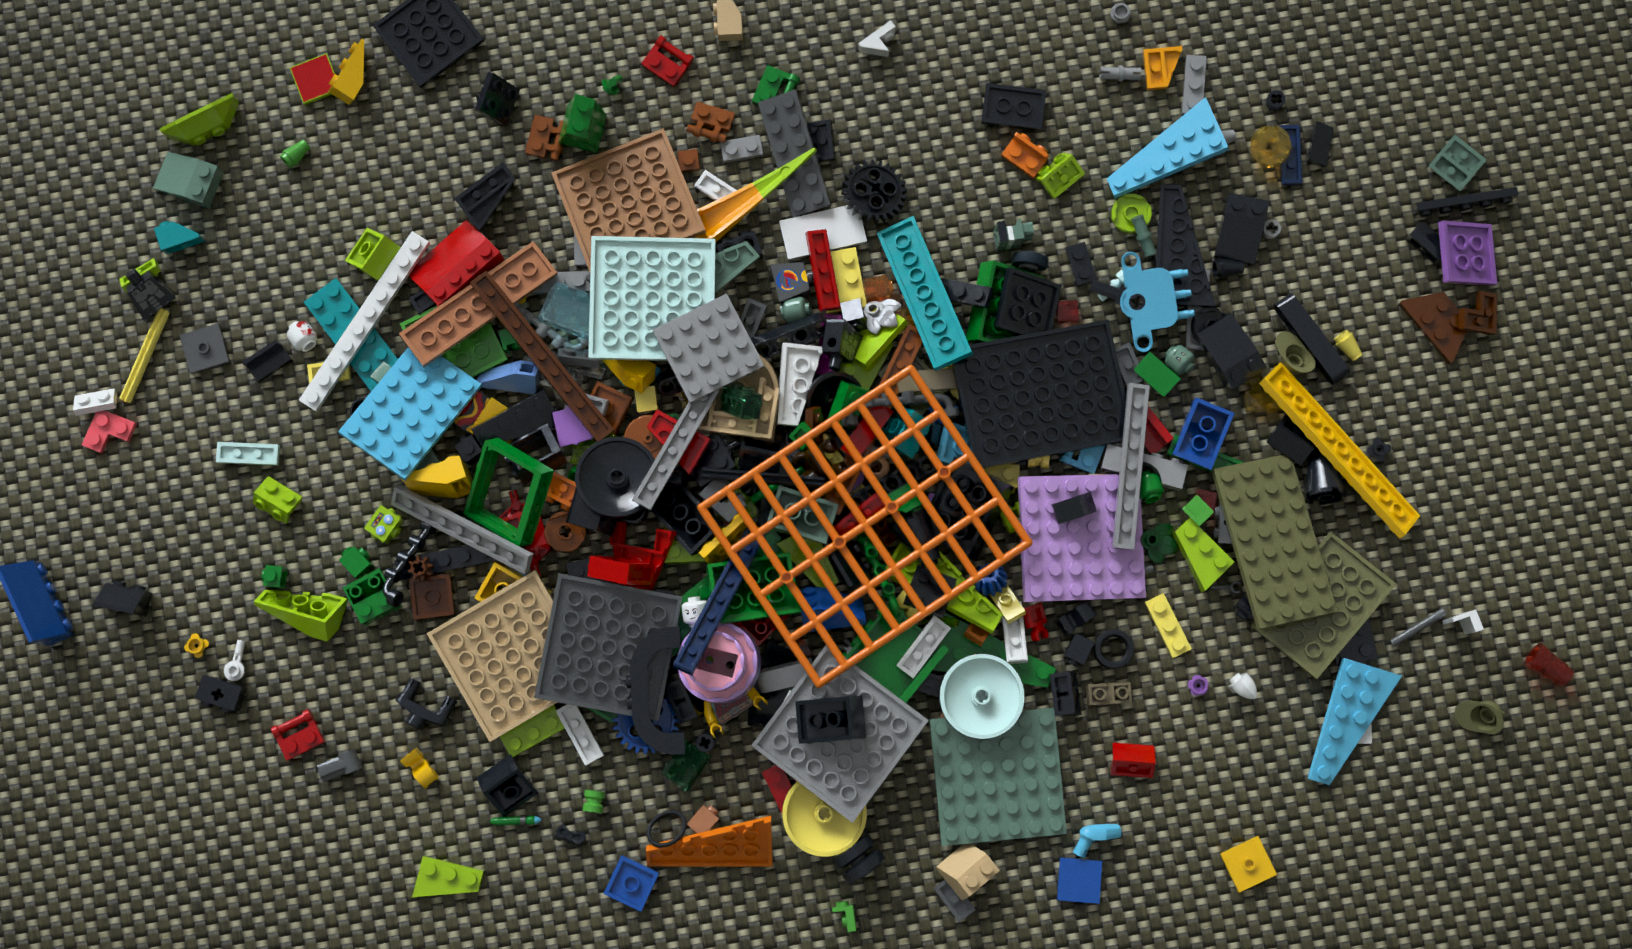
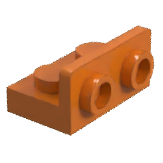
M1016 132L1011 142L1002 152L1001 157L1034 179L1039 170L1048 161V151L1043 146H1036L1030 142L1031 139L1027 135Z
M554 472L546 501L552 504L556 501L561 504L560 508L569 512L576 483Z

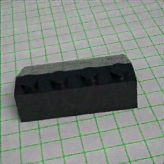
M965 463L950 474L973 510H976L993 498L971 464ZM987 473L1007 502L1014 486ZM942 480L931 503L949 528L967 516V514L944 480ZM998 505L979 517L989 533H991L1002 511ZM930 517L934 535L936 537L941 532L932 520V518ZM970 523L953 536L967 557L977 560L986 542L973 523ZM946 540L941 543L952 550Z

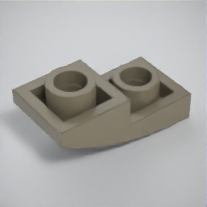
M1131 682L1085 685L1087 706L1132 703Z

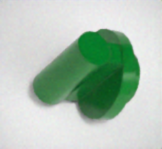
M616 75L610 80L603 79V90L609 95H617L620 92L617 84L622 82V76Z

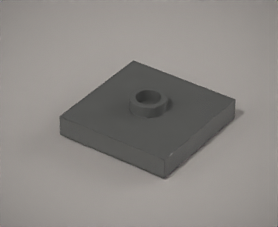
M219 323L179 335L190 374L231 363Z

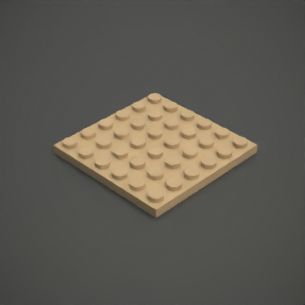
M536 570L427 633L489 742L557 703L534 698L553 604V598Z

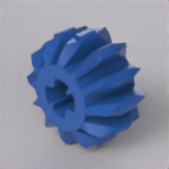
M985 562V566H978L977 570L980 571L989 564ZM1001 566L974 584V586L985 597L989 594L995 597L996 592L1002 593V588L1007 587V573Z

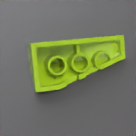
M264 590L253 602L255 606L304 634L328 642L339 630L348 601L347 598L330 593L313 596L310 595V592L296 595L291 594L290 591Z

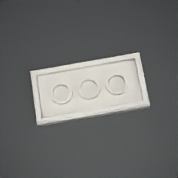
M846 205L780 220L779 223L788 261L809 256L805 235L807 231L826 229L830 251L867 243L862 219L859 220L860 214L852 215L854 209H846Z

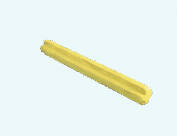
M163 308L156 312L121 393L120 399L124 402H132L167 321L169 311Z

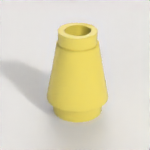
M1345 330L1334 338L1335 345L1352 361L1362 355L1353 333Z

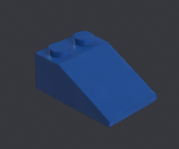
M1196 397L1191 403L1172 455L1212 470L1234 413Z
M806 587L799 589L817 616L836 604L826 588ZM839 592L843 598L849 595ZM858 598L848 606L860 624L864 625L866 624L863 598ZM801 608L802 622L804 625L810 620ZM839 611L822 623L826 630L851 626L842 611Z

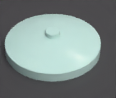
M989 654L970 655L956 662L947 671L940 687V705L946 720L961 734L977 739L993 738L1009 730L1020 717L1024 705V688L1018 673L1003 659Z

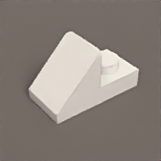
M890 20L859 42L858 50L861 53L888 57L889 50L883 41L888 42L894 37L896 26Z

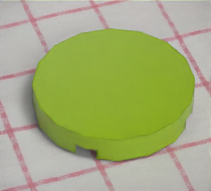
M1135 193L1125 194L1113 204L1111 220L1119 231L1126 234H1136L1131 218L1143 214L1148 226L1152 217L1151 206L1141 195Z

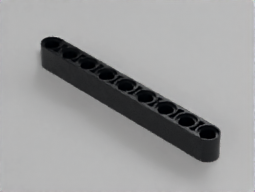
M815 313L750 339L758 354L767 359L781 353L783 342L804 345L824 337L827 318L822 313ZM819 322L824 323L822 327H815V325ZM798 330H805L802 335H796ZM780 337L786 338L783 342H777V339ZM762 344L767 345L765 349H757ZM672 369L658 375L657 384L662 395L671 396L683 391ZM666 381L671 382L669 386L662 385Z

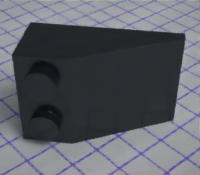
M1233 193L1227 195L1214 257L1251 265L1255 264L1267 217L1268 200Z
M1232 313L1196 334L1224 387L1233 390L1267 369L1258 350Z
M863 695L795 701L799 744L866 738Z

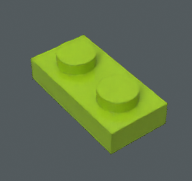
M155 258L136 268L141 276L150 271L157 277L159 272H161ZM123 276L119 280L122 289L127 293L126 287L131 282Z

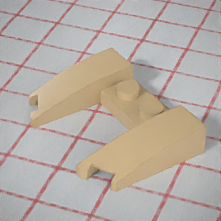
M760 377L754 416L716 411L717 396L697 432L751 437L754 440L773 442L780 389L777 387L775 391L765 385L767 380Z

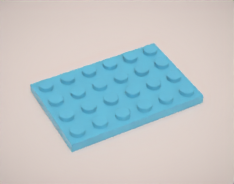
M407 348L338 432L345 439L406 481L481 389L482 384L442 356L423 368L411 350Z

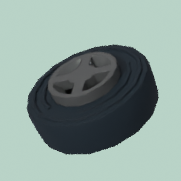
M1026 250L1014 252L1011 263L1019 269L1037 272L1047 269L1049 259L1038 252Z

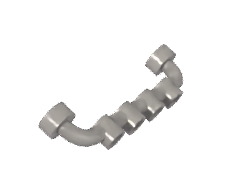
M515 304V307L527 322L537 327L536 333L544 339L546 336L550 337L553 340L551 344L555 348L572 347L577 351H582L586 346L589 347V337L583 332L577 338L580 342L572 345L521 304Z

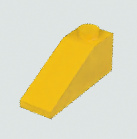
M602 360L625 386L640 393H643L655 380L656 364L647 360Z

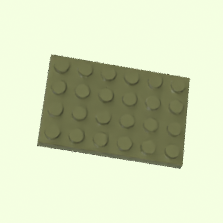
M1331 531L1318 547L1337 612L1257 630L1255 621L1250 626L1315 680L1319 678L1397 585Z

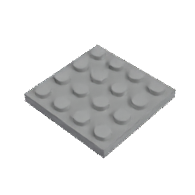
M727 293L652 330L690 404L764 368V364Z

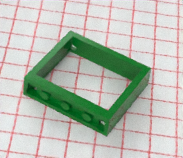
M500 438L485 440L479 462L476 466L477 470L474 480L471 483V490L466 501L464 514L519 547L532 544L554 470ZM499 453L534 473L518 529L483 508Z

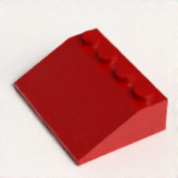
M466 220L416 264L409 278L438 307L469 286L470 282L486 270L489 272L504 262L505 259L500 251Z

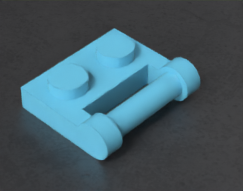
M1106 445L1081 450L1077 461L1072 459L1074 451L1064 453L1059 461L1086 473L1094 474Z

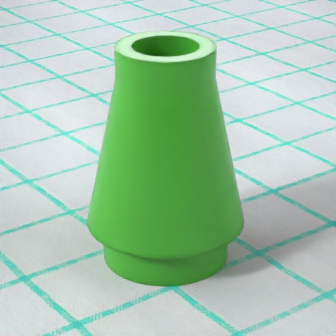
M302 139L300 142L283 150L280 158L289 168L297 166L310 149V146Z

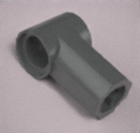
M356 749L344 752L335 759L317 765L319 776L323 782L363 769Z

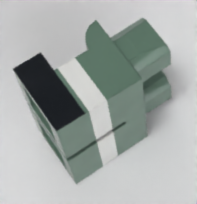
M1018 219L1014 226L1007 227L1005 221L997 222L993 230L996 251L1021 247L1023 241L1032 240L1034 235L1033 222L1022 223L1021 219Z

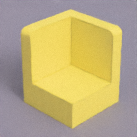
M648 386L643 393L634 390L638 413L656 412L657 409L659 410L655 386Z

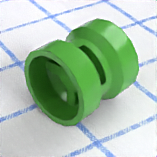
M585 790L584 796L587 802L583 804L582 811L603 813L604 806L601 802L605 799L606 792Z

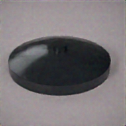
M626 437L602 439L591 445L578 461L575 472L577 492L583 503L600 516L612 519L631 517L645 509L633 502L632 499L655 459L645 446L633 439Z

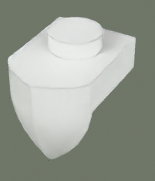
M1247 672L1241 675L1237 673L1229 680L1231 684L1228 688L1232 693H1238L1240 696L1248 699L1257 698L1256 685Z

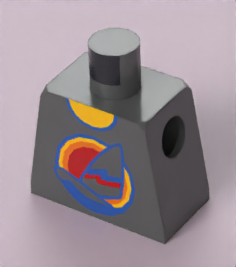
M803 262L771 264L780 306L787 299L804 297L810 294L809 284L814 283L812 271H805Z

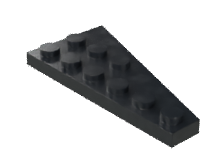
M1161 184L1156 268H1164L1168 271L1188 270V276L1173 279L1175 291L1191 290L1192 293L1191 296L1176 299L1177 306L1216 308L1182 186Z

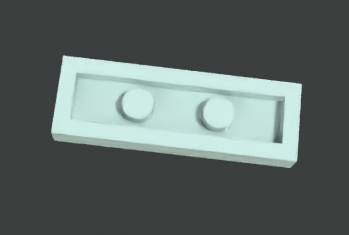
M217 442L216 462L279 466L280 445Z

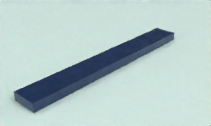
M746 527L741 539L751 533L748 527ZM756 540L737 552L748 570L761 548ZM729 559L673 663V668L693 676L744 580L731 559Z

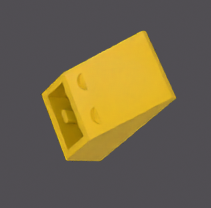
M460 455L450 456L442 462L431 463L423 469L414 470L406 481L401 479L409 490L419 495L456 499L470 494L473 481L470 470Z

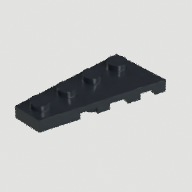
M544 389L476 425L471 430L480 447H483L485 440L500 438L503 441L515 439L547 423L551 429L555 428L552 412L556 411Z

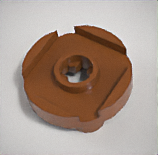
M568 511L553 514L545 526V540L555 552H573L584 541L586 529L566 523ZM562 527H565L566 530L570 529L571 532L568 533V537L559 534L562 531Z

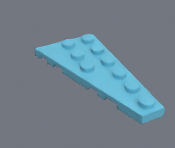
M1206 97L1107 178L1115 199L1229 151V147Z

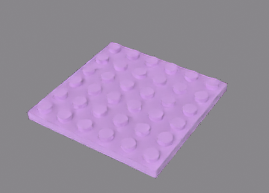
M1119 474L1018 477L1020 523L1033 541L1032 546L1021 553L1023 602L1146 598L1144 550L1140 540L1142 538L1141 535H1143L1140 498L1134 550L1112 548ZM1091 492L1097 512L1061 524L1057 523L1051 504Z

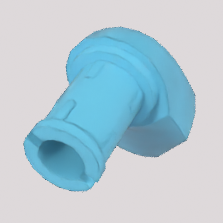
M1093 824L1082 827L1079 831L1081 836L1073 853L1085 858L1092 842L1120 838L1121 827L1118 824Z

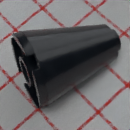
M1315 446L1309 454L1305 501L1309 504H1313V501H1319V505L1342 501V496L1347 497V491L1340 473Z
M921 509L912 513V516L904 517V520L921 545H924L933 539L935 535L929 514L925 509ZM894 523L891 526L893 534L910 553L915 551L898 524ZM938 546L927 552L935 565L939 564L938 559L941 558ZM918 558L916 561L922 567H925V564L923 563L921 558Z

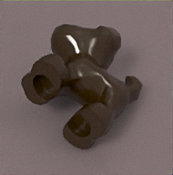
M833 437L824 440L817 446L836 475L848 469L844 461L831 463L825 456V452L834 453L839 450L837 442ZM809 449L798 452L792 457V462L796 466L801 460H806L810 464L811 470L805 471L802 475L827 478V475ZM808 488V490L810 491V493H812L813 491H815L816 489H818V488Z

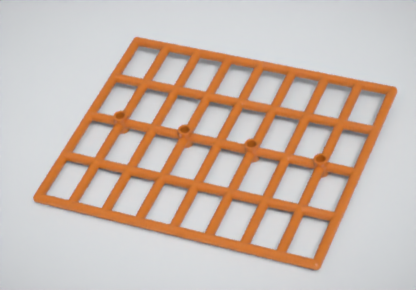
M908 365L697 506L699 513L817 688L823 687L1033 544L1030 536L913 365ZM909 375L934 410V412L916 424L891 388ZM883 392L908 427L907 430L890 441L865 406L866 403ZM857 409L882 444L881 447L864 458L839 423V421ZM938 418L964 454L947 466L942 464L920 431ZM830 427L834 429L856 462L839 475H836L813 441V438ZM911 436L915 437L937 470V473L920 484L917 483L894 449ZM804 444L807 445L830 480L812 493H810L786 457ZM886 453H888L911 487L910 491L895 501L890 499L868 466ZM777 462L781 463L804 497L785 511L760 475ZM967 462L971 464L993 497L976 510H973L950 476L953 471ZM860 470L885 505L883 509L868 519L864 517L842 484V482ZM751 479H754L777 514L776 517L759 528L734 493L736 489ZM940 480H944L967 514V516L949 528L923 492ZM834 487L859 523V525L842 536H839L816 502V499ZM726 496L751 532L734 545L730 544L708 511L709 507ZM916 496L941 532L924 545H921L898 511L899 507ZM807 505L810 506L833 541L815 554H813L789 518ZM997 505L1023 541L1005 554L1000 550L979 518ZM887 515H892L915 549V551L895 563L871 527ZM780 523L784 524L806 557L805 561L790 571L785 569L763 536ZM970 523H973L996 557L995 561L978 572L953 536ZM863 531L889 567L870 581L845 545ZM755 540L780 575L778 579L763 589H760L737 554L738 551ZM945 540L971 576L953 589L950 588L927 554L928 551ZM835 550L841 552L863 585L845 598L841 596L819 563L820 560ZM918 558H921L944 593L943 596L926 607L901 571ZM811 566L836 602V604L818 616L793 581V578ZM893 575L918 610L916 614L900 625L875 589L876 586ZM784 584L810 620L791 634L766 598V596ZM866 593L869 594L892 628L891 631L872 642L848 606ZM839 611L843 612L865 645L864 649L848 660L845 659L822 624ZM814 628L839 663V666L821 678L796 643L797 639Z

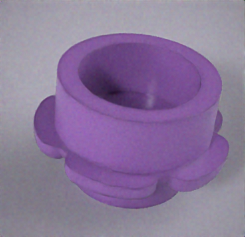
M1195 675L1192 677V680H1189L1188 688L1193 695H1204L1208 691L1209 683L1206 678Z

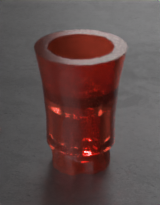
M1542 642L1531 649L1524 661L1525 667L1536 671L1562 687L1568 684L1573 677L1574 670L1553 654Z

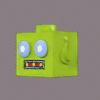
M380 505L364 529L370 532L371 537L375 540L379 539L381 543L389 544L392 538L395 539L401 532L400 527L405 520L401 518V515H397L394 509H387Z

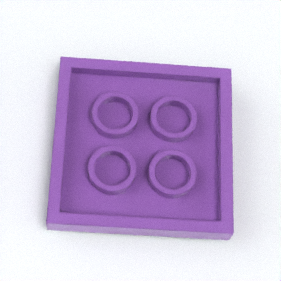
M1444 220L1438 222L1443 283L1496 285L1497 276L1492 224Z

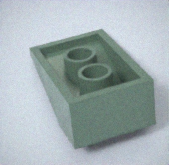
M167 152L153 189L210 209L224 172L214 164Z
M779 485L775 496L784 511L804 498L799 491ZM821 498L816 499L831 524H833L839 504ZM809 505L789 517L803 539L822 544L827 543L829 535ZM771 508L767 522L777 516L773 508ZM783 523L771 529L790 535Z

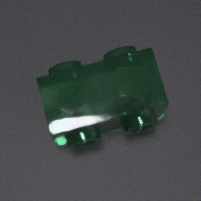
M734 382L731 386L723 388L721 410L739 419H759L760 408L762 407V394L755 392L754 388L744 387V384Z

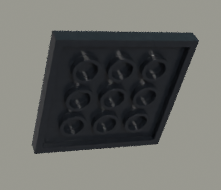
M406 0L372 25L420 88L427 85L485 41L454 0Z

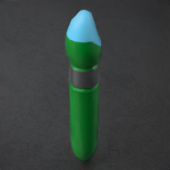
M532 815L527 817H495L490 820V823L493 825H534L541 822V818Z

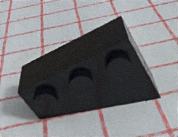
M502 162L454 199L481 233L517 181Z

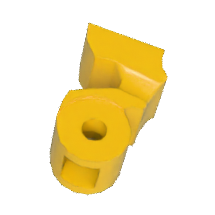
M417 747L400 760L405 767H411L414 778L425 789L434 780L439 779L438 774L429 765V761L424 758L423 753Z

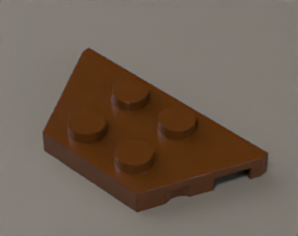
M1444 292L1402 300L1399 306L1448 364L1452 363L1467 332L1459 330V309Z

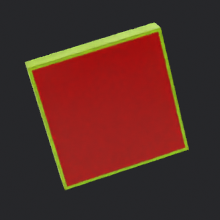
M327 53L290 67L304 105L332 95L328 92L331 88L329 82L334 76L335 71Z

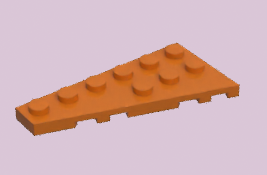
M771 816L684 836L669 847L660 848L652 844L647 845V867H773ZM667 840V841H663V842H659V843H666V842H669V841H671V840Z

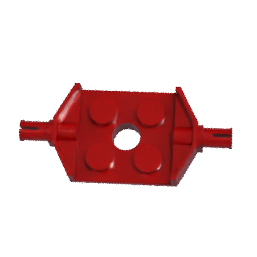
M513 490V492H508L512 502L511 506L499 518L518 529L525 503H521L517 490ZM541 516L532 544L521 547L533 553L530 569L531 572L536 570L540 577L538 564L551 551L544 537L545 529Z

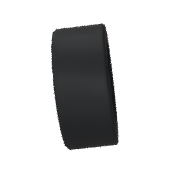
M1111 629L1097 637L1093 652L1100 665L1109 669L1124 667L1130 662L1134 655V644L1127 633L1122 630ZM1118 637L1125 643L1126 653L1121 660L1109 661L1103 656L1102 644L1107 638Z

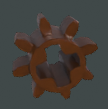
M417 555L414 562L409 561L411 569L408 572L414 574V580H418L421 577L422 581H427V576L434 575L432 568L435 564L429 563V557H424L422 561V557ZM420 565H422V568L424 569L423 572H421V569L419 568Z

